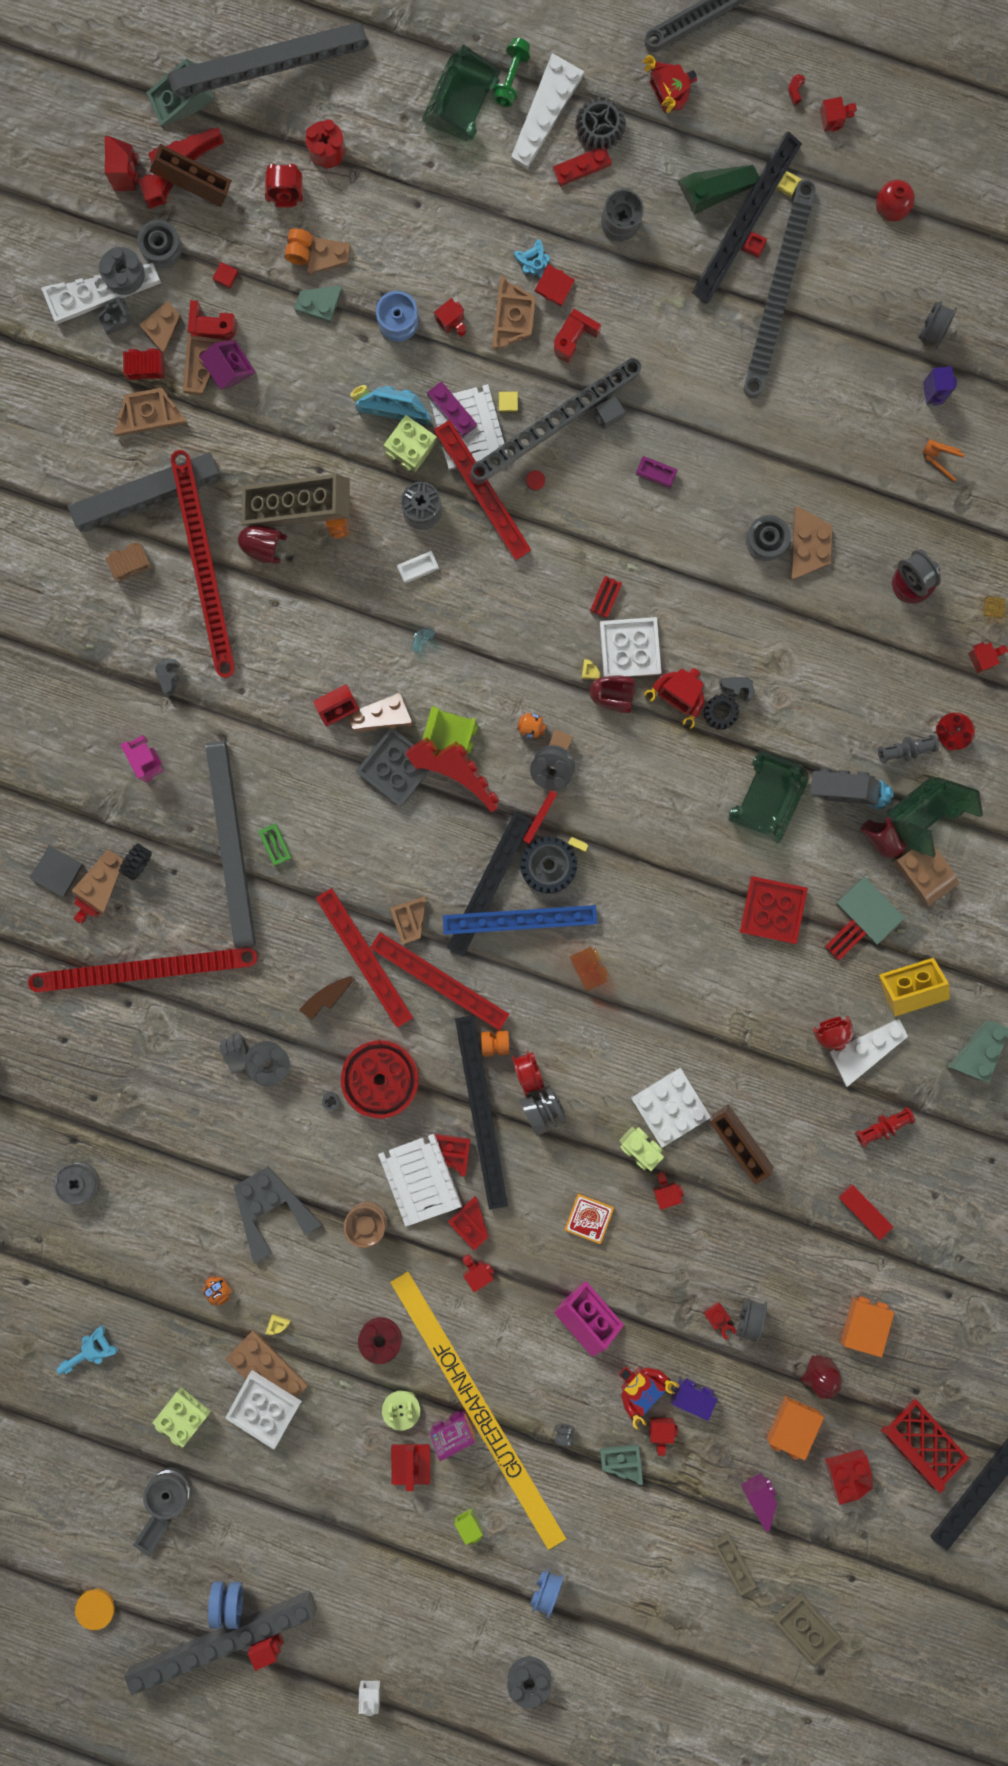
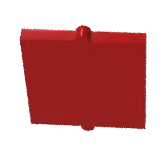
M548 264L534 292L545 297L547 301L550 300L561 307L575 279L563 273V270H558Z

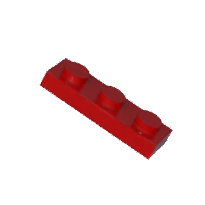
M604 145V150H601L599 147L553 166V172L561 187L611 166L612 161Z

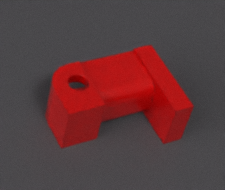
M190 300L188 333H191L192 336L226 341L232 340L235 337L237 320L233 313L219 312V317L201 316L199 302L197 300Z
M573 308L555 337V355L569 364L576 352V343L585 331L597 338L601 330V324Z

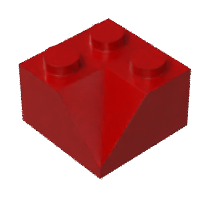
M105 136V175L113 190L136 191V183H139V173L136 171V165H139L138 153H135L131 144L111 136Z
M862 1449L825 1459L833 1493L839 1505L859 1500L873 1489L870 1465L867 1455Z

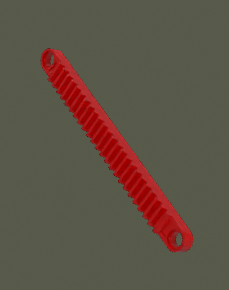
M177 450L171 455V465L214 667L220 677L229 678L235 672V664L196 478L188 453L183 450ZM180 455L186 457V463L182 466L176 464V458ZM223 663L230 665V672L227 674H223L220 671V666Z
M240 948L42 972L31 975L28 979V986L34 992H46L244 968L255 965L258 960V954L252 948ZM245 952H250L253 955V960L250 963H246L243 960ZM37 977L43 979L44 983L41 988H37L34 985V980Z

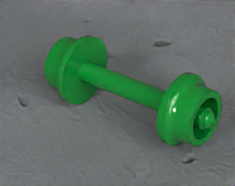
M513 38L511 44L507 46L506 52L512 58L505 84H496L494 86V101L503 107H510L518 97L517 91L512 88V83L519 61L525 62L530 59V44L522 38Z

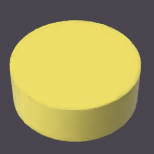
M361 385L355 388L350 396L356 402L370 393L366 385Z

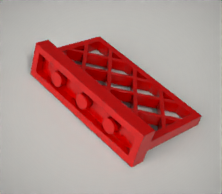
M913 1399L888 1426L885 1425L880 1430L926 1483L938 1493L945 1489L944 1485L969 1459L917 1399ZM915 1406L920 1410V1419H911V1410ZM900 1422H907V1433H900L895 1427ZM911 1422H920V1433H911ZM924 1422H931L933 1424V1434L924 1433ZM911 1436H920V1448L911 1446ZM924 1436L933 1437V1448H924ZM937 1437H944L946 1439V1448H937ZM924 1451H933V1462H926L924 1460ZM937 1451H946V1463L937 1462ZM951 1452H958L961 1456L956 1463H951ZM937 1466H946V1474L942 1478L937 1475Z

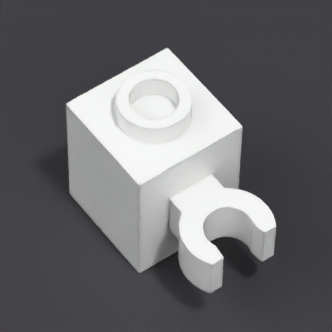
M361 1681L359 1687V1714H364L365 1716L378 1714L380 1708V1681Z

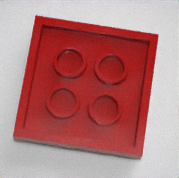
M750 876L739 933L797 944L808 888Z

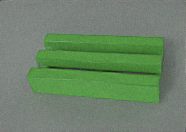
M276 823L258 831L274 866L292 859ZM272 829L275 830V833H276V835H277V837H278V839H279V841H280V844H281V846H282V848H283V850H284V852H285V855H286L285 857H283V855H282V853H281V851H280V849H279V847H278V844H277V842H276V840H275V838H274V836H273V833H272V831H271ZM265 832L268 833L279 857L278 860H276L264 834Z

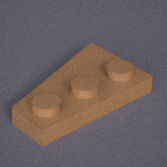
M192 335L187 336L183 393L203 395L211 374L204 367L199 356L213 343L226 340Z
M108 849L75 886L72 894L104 915L114 885L120 874V865L124 859Z

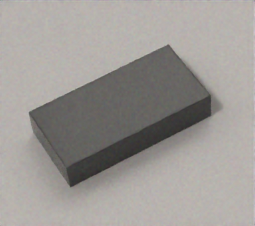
M151 1516L133 1546L150 1556L172 1520L158 1519Z

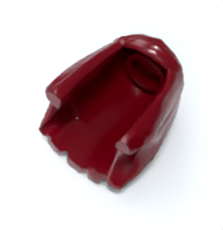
M248 526L240 532L238 545L246 555L259 562L279 564L281 559L273 556L277 546L276 542L279 539L286 541L287 535L270 526Z
M622 675L600 677L591 684L589 689L590 697L596 705L619 713H630L635 692L633 688L635 681L633 678Z
M892 808L886 811L888 817L885 818V822L877 823L869 819L860 827V830L879 855L884 858L895 859L906 850L908 842L902 837Z
M821 1355L811 1356L807 1369L800 1378L801 1382L811 1387L821 1399L834 1398L842 1387V1377L837 1365L829 1357L824 1358Z

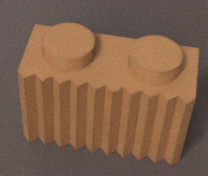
M131 543L126 546L127 549L112 551L109 553V557L105 558L112 576L117 582L152 568L141 543Z

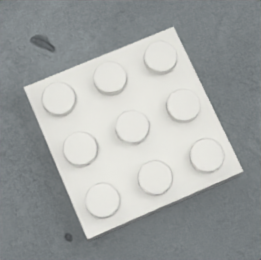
M657 617L600 621L604 676L640 677L661 675Z
M681 1068L676 1069L631 1097L661 1148L711 1118Z
M252 1370L225 1419L267 1446L275 1449L302 1401Z

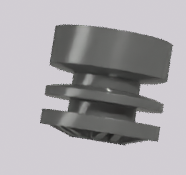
M620 189L608 196L601 216V226L609 238L615 241H625L636 234L644 212L643 202L638 194L628 189Z
M420 481L412 483L405 488L401 495V507L407 523L420 530H426L436 525L442 515L441 499L437 489L427 482ZM421 500H423L424 503H422L421 506H418V503H420Z
M549 1085L545 1087L548 1094L546 1097H544L542 1091L538 1090L540 1099L537 1101L531 1094L519 1099L536 1136L548 1131L546 1123L548 1121L554 1127H558L555 1121L556 1117H559L562 1124L566 1123L564 1108L557 1094Z

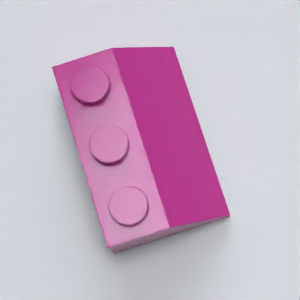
M587 1281L583 1282L567 1296L554 1311L555 1315L592 1357L606 1350L624 1326Z

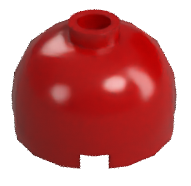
M903 180L889 181L881 188L876 197L875 205L877 212L885 216L884 219L896 222L903 220L914 206V190L909 183Z
M841 1016L821 1022V1027L818 1029L815 1026L813 1033L818 1043L824 1048L834 1049L835 1051L845 1049V1045L851 1041L854 1031L850 1017L845 1016L846 1019L843 1020Z

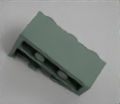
M984 1021L972 1035L969 1042L964 1048H961L958 1052L959 1054L946 1067L989 1083L1007 1038L1008 1028L992 1021Z

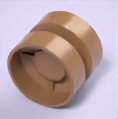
M371 1201L356 1204L344 1221L346 1238L350 1243L360 1248H368L377 1244L387 1228V1215L384 1209Z

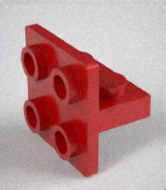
M430 1444L391 1445L392 1485H406V1491H414L415 1485L430 1484Z

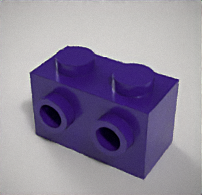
M952 366L933 368L923 382L926 404L941 405L957 386V380L953 376Z
M680 1378L678 1381L679 1388H675V1394L670 1399L672 1405L709 1421L718 1400L716 1394H714L715 1391L706 1386L701 1388L696 1385L695 1381L689 1378L685 1380Z

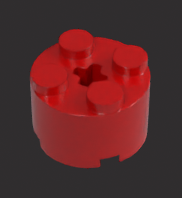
M330 119L316 122L311 127H308L305 140L311 161L315 165L323 166L326 169L339 165L345 154V144L341 129Z
M270 164L267 166V171L265 172V199L267 202L270 203L272 201L275 203V206L280 208H291L297 206L298 201L302 202L303 175L298 170L297 165Z

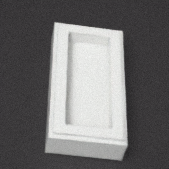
M432 551L397 565L404 584L439 570Z

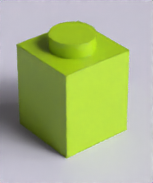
M472 1508L455 1517L454 1525L465 1545L469 1543L475 1544L481 1540L483 1527Z

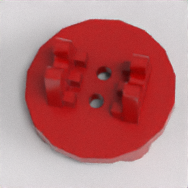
M959 712L946 714L936 725V732L940 742L951 751L966 748L975 737L973 722L968 716Z

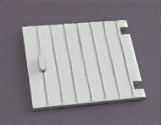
M488 384L482 386L483 392L478 393L477 387L453 393L454 397L477 423V427L462 438L476 462L505 444ZM430 400L438 427L448 420ZM443 447L448 469H457Z
M435 1134L428 1136L430 1143L426 1144L424 1138H420L390 1149L391 1157L387 1158L385 1152L378 1154L405 1227L462 1207Z

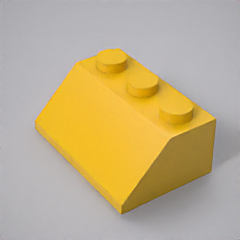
M934 958L879 975L887 1004L894 1016L950 999L949 983Z

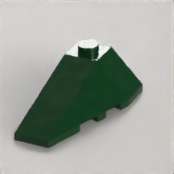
M754 165L694 172L678 180V184L695 215L754 187L759 175Z

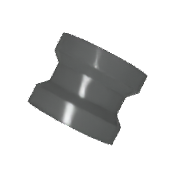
M568 1424L556 1425L555 1431L557 1436L555 1437V1443L564 1446L573 1445L574 1438L572 1434L575 1431V1427Z

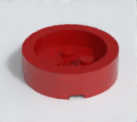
M372 1040L357 1047L346 1059L341 1073V1089L349 1105L358 1113L372 1118H389L402 1112L415 1097L419 1086V1069L412 1054L402 1045L390 1040ZM375 1075H384V1084H376L374 1081Z

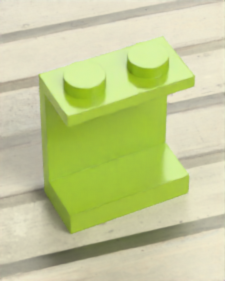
M432 706L422 740L426 737L429 741L432 740L438 750H442L457 741L459 745L462 744L465 747L467 753L471 754L474 744L471 742L472 735L476 736L479 724H476V718L468 719L440 711L439 708Z

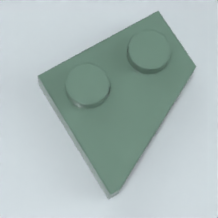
M342 286L300 291L294 308L295 311L331 323L342 292Z
M639 1444L600 1448L603 1471L615 1473L621 1478H628L639 1485H643Z

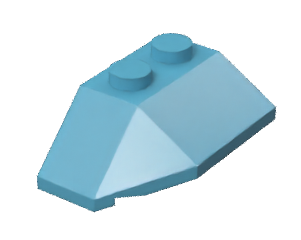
M390 386L378 387L356 401L357 412L402 420L407 415L418 424L431 426L432 423L431 416L417 395L409 390L397 391Z

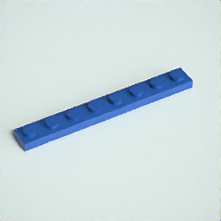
M596 905L442 915L444 935L597 924Z

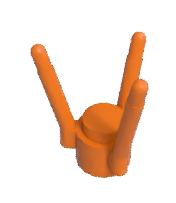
M929 439L922 452L926 454L925 459L955 482L956 478L941 466L933 456L937 458L940 451L962 458L965 455L960 453L961 450Z

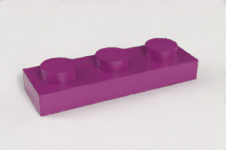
M442 381L427 392L429 399L445 418L452 422L462 438L477 427L475 420Z

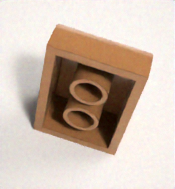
M929 838L920 840L892 861L926 908L959 885L955 873Z

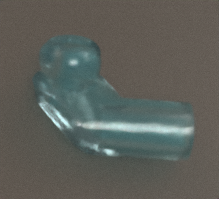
M424 628L416 632L411 650L420 652L422 643L432 639L434 631L430 628Z

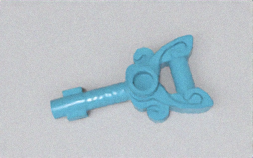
M540 239L535 242L534 247L524 253L523 251L514 252L515 259L523 266L524 274L530 273L541 278L550 261V257L547 254H543V245ZM538 255L533 261H528L529 258Z
M104 1325L98 1327L91 1337L86 1335L82 1338V1352L69 1361L66 1359L60 1363V1366L56 1369L59 1375L72 1371V1367L84 1359L90 1362L94 1360L96 1364H100L104 1359L103 1357H108L118 1352L119 1349L116 1346H110L104 1337ZM96 1339L102 1347L103 1351L99 1350L97 1345L95 1344Z

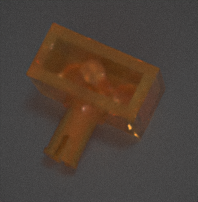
M590 946L569 956L586 991L607 982L606 977L609 975L604 966L600 967L598 962L600 956L596 949L592 950Z

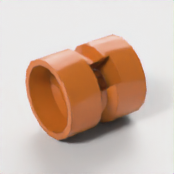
M292 228L288 233V245L285 248L284 258L296 265H306L309 260L310 251L308 249L312 245L313 235L303 229Z
M508 1030L497 1031L496 1034L492 1031L481 1032L483 1057L494 1056L495 1053L499 1056L510 1055Z

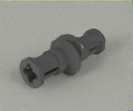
M935 735L915 740L908 736L903 739L902 744L898 743L889 747L880 746L878 748V757L881 763L903 757L908 762L911 756L913 759H916L919 754L924 752L938 751L939 742Z

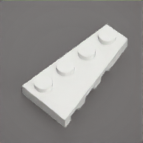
M896 1019L850 1041L843 1050L835 1051L833 1049L829 1051L845 1086L848 1087L906 1039L908 1035L900 1019Z

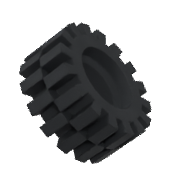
M715 695L706 703L704 708L706 723H709L710 727H714L716 730L730 728L739 717L740 709H738V703L736 704L735 699L730 698V695ZM718 705L726 706L729 711L728 717L725 719L717 718L714 714L715 707Z
M137 843L125 856L126 858L122 861L119 872L134 881L148 865L147 863L150 861L152 852Z

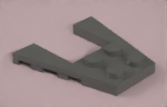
M269 1166L234 1186L254 1264L272 1254L254 1221L255 1218L287 1202L304 1235L323 1225L304 1206L298 1197L288 1189L285 1183Z

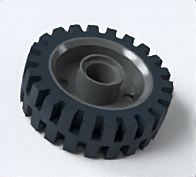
M542 837L530 843L524 850L520 862L521 873L526 883L534 890L541 893H556L565 889L573 881L577 872L576 855L569 844L562 839ZM546 860L553 861L554 868L552 870H546L543 867V863Z

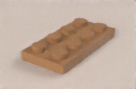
M254 1329L225 1358L245 1379L253 1370L294 1397H297L308 1386V1383Z

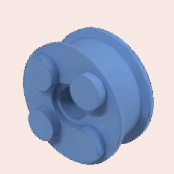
M547 1568L546 1572L542 1571L537 1586H540L539 1591H535L530 1605L533 1606L532 1612H535V1610L542 1612L549 1619L560 1592L563 1574L557 1576L550 1573L549 1568Z

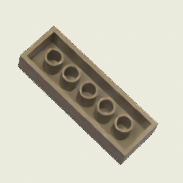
M338 474L242 486V525L279 527L349 518L350 479Z

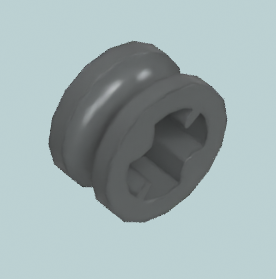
M329 1092L324 1095L322 1105L327 1110H334L338 1107L340 1099L336 1093ZM330 1096H333V1100H336V1104H332V1106H328V1102H325V1099H329Z

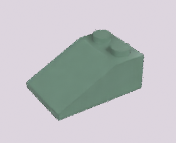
M185 59L173 70L195 65L196 63ZM168 74L146 92L162 127L202 110L214 100L211 90L181 98L175 97L167 78Z

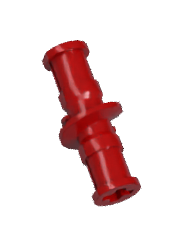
M906 1107L903 1108L902 1112L891 1115L888 1118L880 1115L877 1124H873L861 1132L856 1131L855 1135L860 1145L864 1148L868 1143L878 1140L882 1136L889 1140L888 1133L896 1136V1130L909 1123H915V1118L911 1110Z

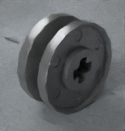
M76 1162L63 1167L55 1177L54 1188L56 1195L61 1201L71 1205L81 1204L90 1200L99 1188L97 1172L92 1166L82 1162ZM75 1180L79 1181L78 1187L74 1185L76 1183L74 1182Z

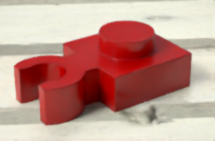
M720 1302L704 1312V1315L715 1331L721 1328V1335L724 1339H728L725 1334L727 1329H731L734 1334L736 1333L734 1326L727 1323L731 1318Z

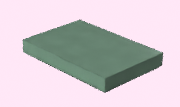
M865 876L836 902L876 945L904 919L901 913Z

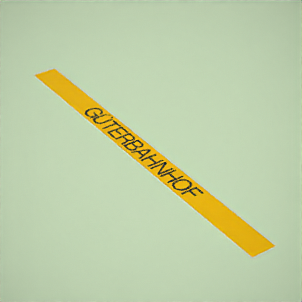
M407 1271L391 1281L392 1287L547 1549L549 1550L566 1540L565 1535L410 1273Z

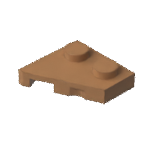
M313 237L307 274L311 276L314 275V272L328 271L334 267L348 265L351 249L350 243Z
M167 301L139 326L160 351L165 354L168 343L175 334V328L179 325L181 316Z
M425 896L390 908L402 945L421 939L426 904Z

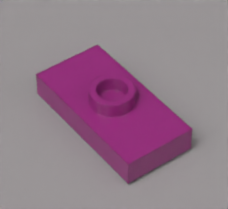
M642 456L635 475L671 489L678 469Z

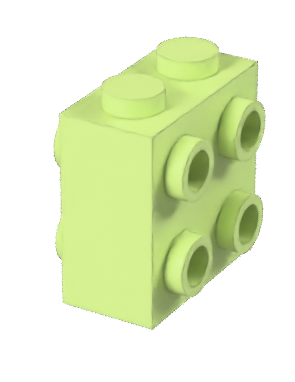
M405 415L383 445L385 454L391 460L396 459L401 462L400 465L407 471L412 470L416 473L437 444V436Z
M632 1126L619 1140L622 1144L620 1147L629 1157L634 1155L636 1163L644 1171L646 1168L652 1171L664 1158L661 1154L663 1150L653 1140L649 1142L647 1134L639 1127L635 1129Z
M180 1387L153 1421V1424L157 1431L169 1436L173 1444L180 1445L183 1448L211 1411Z

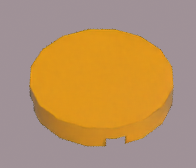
M100 1588L85 1591L79 1597L75 1606V1616L78 1622L89 1630H99L106 1627L115 1613L114 1600L107 1591Z

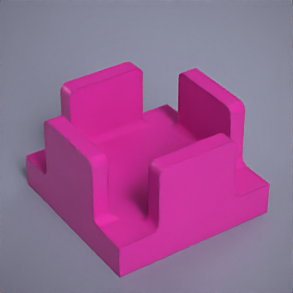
M142 735L131 742L126 741L120 744L137 778L148 783L153 780V777L164 772V769L160 766L162 762L155 749L148 748L146 744L148 739Z

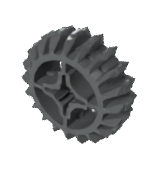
M598 97L597 102L593 99L590 100V104L585 102L583 108L579 109L575 123L577 136L581 137V143L586 142L587 148L592 145L593 149L600 147L601 150H604V145L609 150L611 144L616 146L618 140L621 141L625 133L626 125L624 111H620V105L615 106L614 100L608 103L607 97L604 101H601L600 97ZM609 117L612 118V120L615 123V126H613L612 122L608 120ZM586 122L593 128L592 132L587 128Z

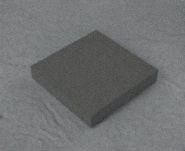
M49 845L30 879L65 897L84 864Z

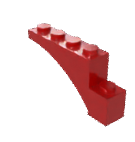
M219 127L209 128L197 135H190L181 141H174L166 147L195 161L209 150L224 144V140ZM158 148L148 152L151 163H153ZM155 174L145 175L138 180L149 209L167 203L166 198L174 185L173 183Z
M426 737L408 748L406 756L416 770L423 768L448 776L472 791L486 805L490 812L498 809L499 798L494 791L491 792L487 779L484 776H480L476 763L473 760H469L467 751L462 744L459 745L455 741L437 752L438 749L432 740L429 741Z

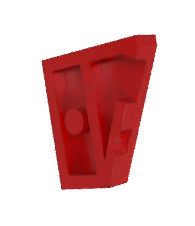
M435 1134L446 1165L452 1167L461 1176L465 1177L471 1139Z
M474 1196L448 1220V1223L473 1250L477 1249L488 1238L477 1197Z

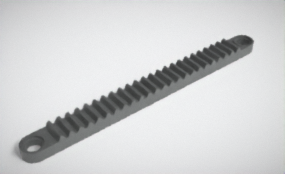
M701 0L650 29L645 35V47L651 52H656L669 44L673 45L676 40L680 41L682 37L685 38L689 33L692 34L694 30H699L701 26H706L708 22L711 23L715 18L718 19L720 15L724 16L727 11L731 12L734 7L737 8L739 4L743 5L746 0ZM653 36L657 37L659 39V42L657 44H652L649 41V38Z
M803 180L798 184L744 384V393L750 398H756L761 394L769 370L816 192L815 184L810 180ZM807 187L810 189L811 193L809 195H803L801 193V188ZM750 383H756L759 390L753 392L748 386Z

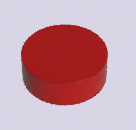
M538 470L531 471L526 477L528 488L533 491L542 489L545 484L544 474Z

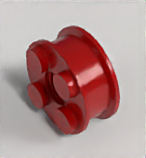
M527 1051L526 1055L517 1058L512 1056L525 1097H527L529 1092L538 1089L542 1091L541 1088L545 1086L534 1053Z

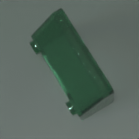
M932 777L923 782L889 810L887 817H890L898 836L909 849L934 858L936 853L932 830L928 828L942 816L956 819L966 812L982 817L980 792L977 789L943 778Z

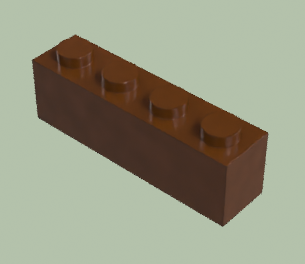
M162 144L158 147L149 171L220 208L232 182L227 177Z
M729 1104L715 1112L709 1122L752 1182L756 1185L771 1176L774 1168Z

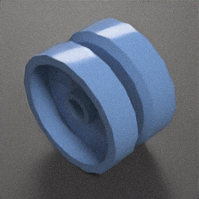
M402 291L388 292L380 298L376 306V317L380 332L387 339L396 342H402L411 338L417 331L419 324L418 310L413 298Z
M214 1581L211 1586L208 1605L209 1628L220 1629L225 1620V1625L228 1629H238L243 1609V1583L231 1581L227 1589L224 1581Z

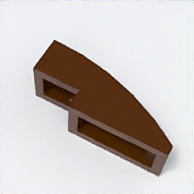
M350 976L327 985L307 1000L299 1010L310 1019H314L324 1005L331 1009L355 978Z

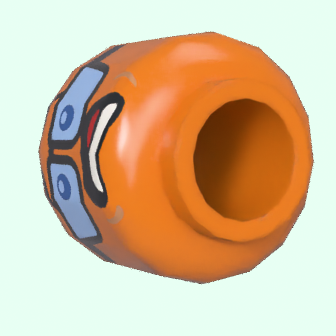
M526 713L524 716H520L517 730L520 736L536 740L539 735L543 736L546 724H543L541 716Z
M212 1276L205 1281L206 1285L202 1292L211 1305L221 1306L231 1298L232 1290L225 1278Z

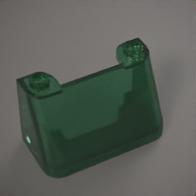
M463 44L448 59L422 116V122L461 140H473L477 133V129H475L476 124L474 123L487 93L491 89L494 90V86L499 84L500 79L498 77L501 71Z
M759 751L758 756H755L752 763L756 774L742 805H737L730 810L729 821L770 841L779 843L807 786L809 774L802 765Z

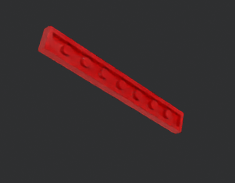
M448 420L435 428V435L513 559L516 561L531 552V548L489 481L487 480L480 485L470 481V471L477 462L452 422ZM480 470L474 471L477 477H483V473Z
M333 888L316 897L319 905L396 1028L414 1018Z
M379 932L370 949L499 1031L510 1015L382 932Z

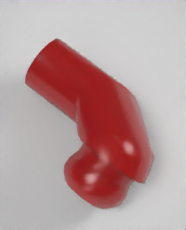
M800 74L793 76L788 86V92L794 105L802 101L798 90L805 83V77Z

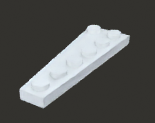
M552 53L512 153L511 161L528 169L584 76L583 70Z
M154 264L143 265L145 269L144 282L136 292L128 295H120L111 291L101 275H95L94 278L85 280L83 278L77 279L75 282L67 284L63 282L45 286L41 289L54 322L60 324L106 304L116 301V297L125 298L160 284L161 281Z

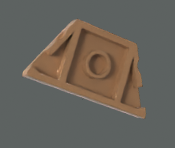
M500 276L492 350H497L532 337L536 297L529 292H524L518 285L514 286L503 276Z
M162 388L125 394L122 401L123 406L118 415L116 429L114 428L113 432L118 437L187 424V421Z
M799 506L794 508L790 580H795L800 576L812 573L831 563L832 525Z

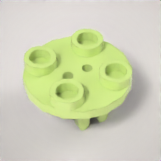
M399 1390L385 1398L382 1405V1416L389 1427L404 1431L417 1423L421 1407L414 1393Z

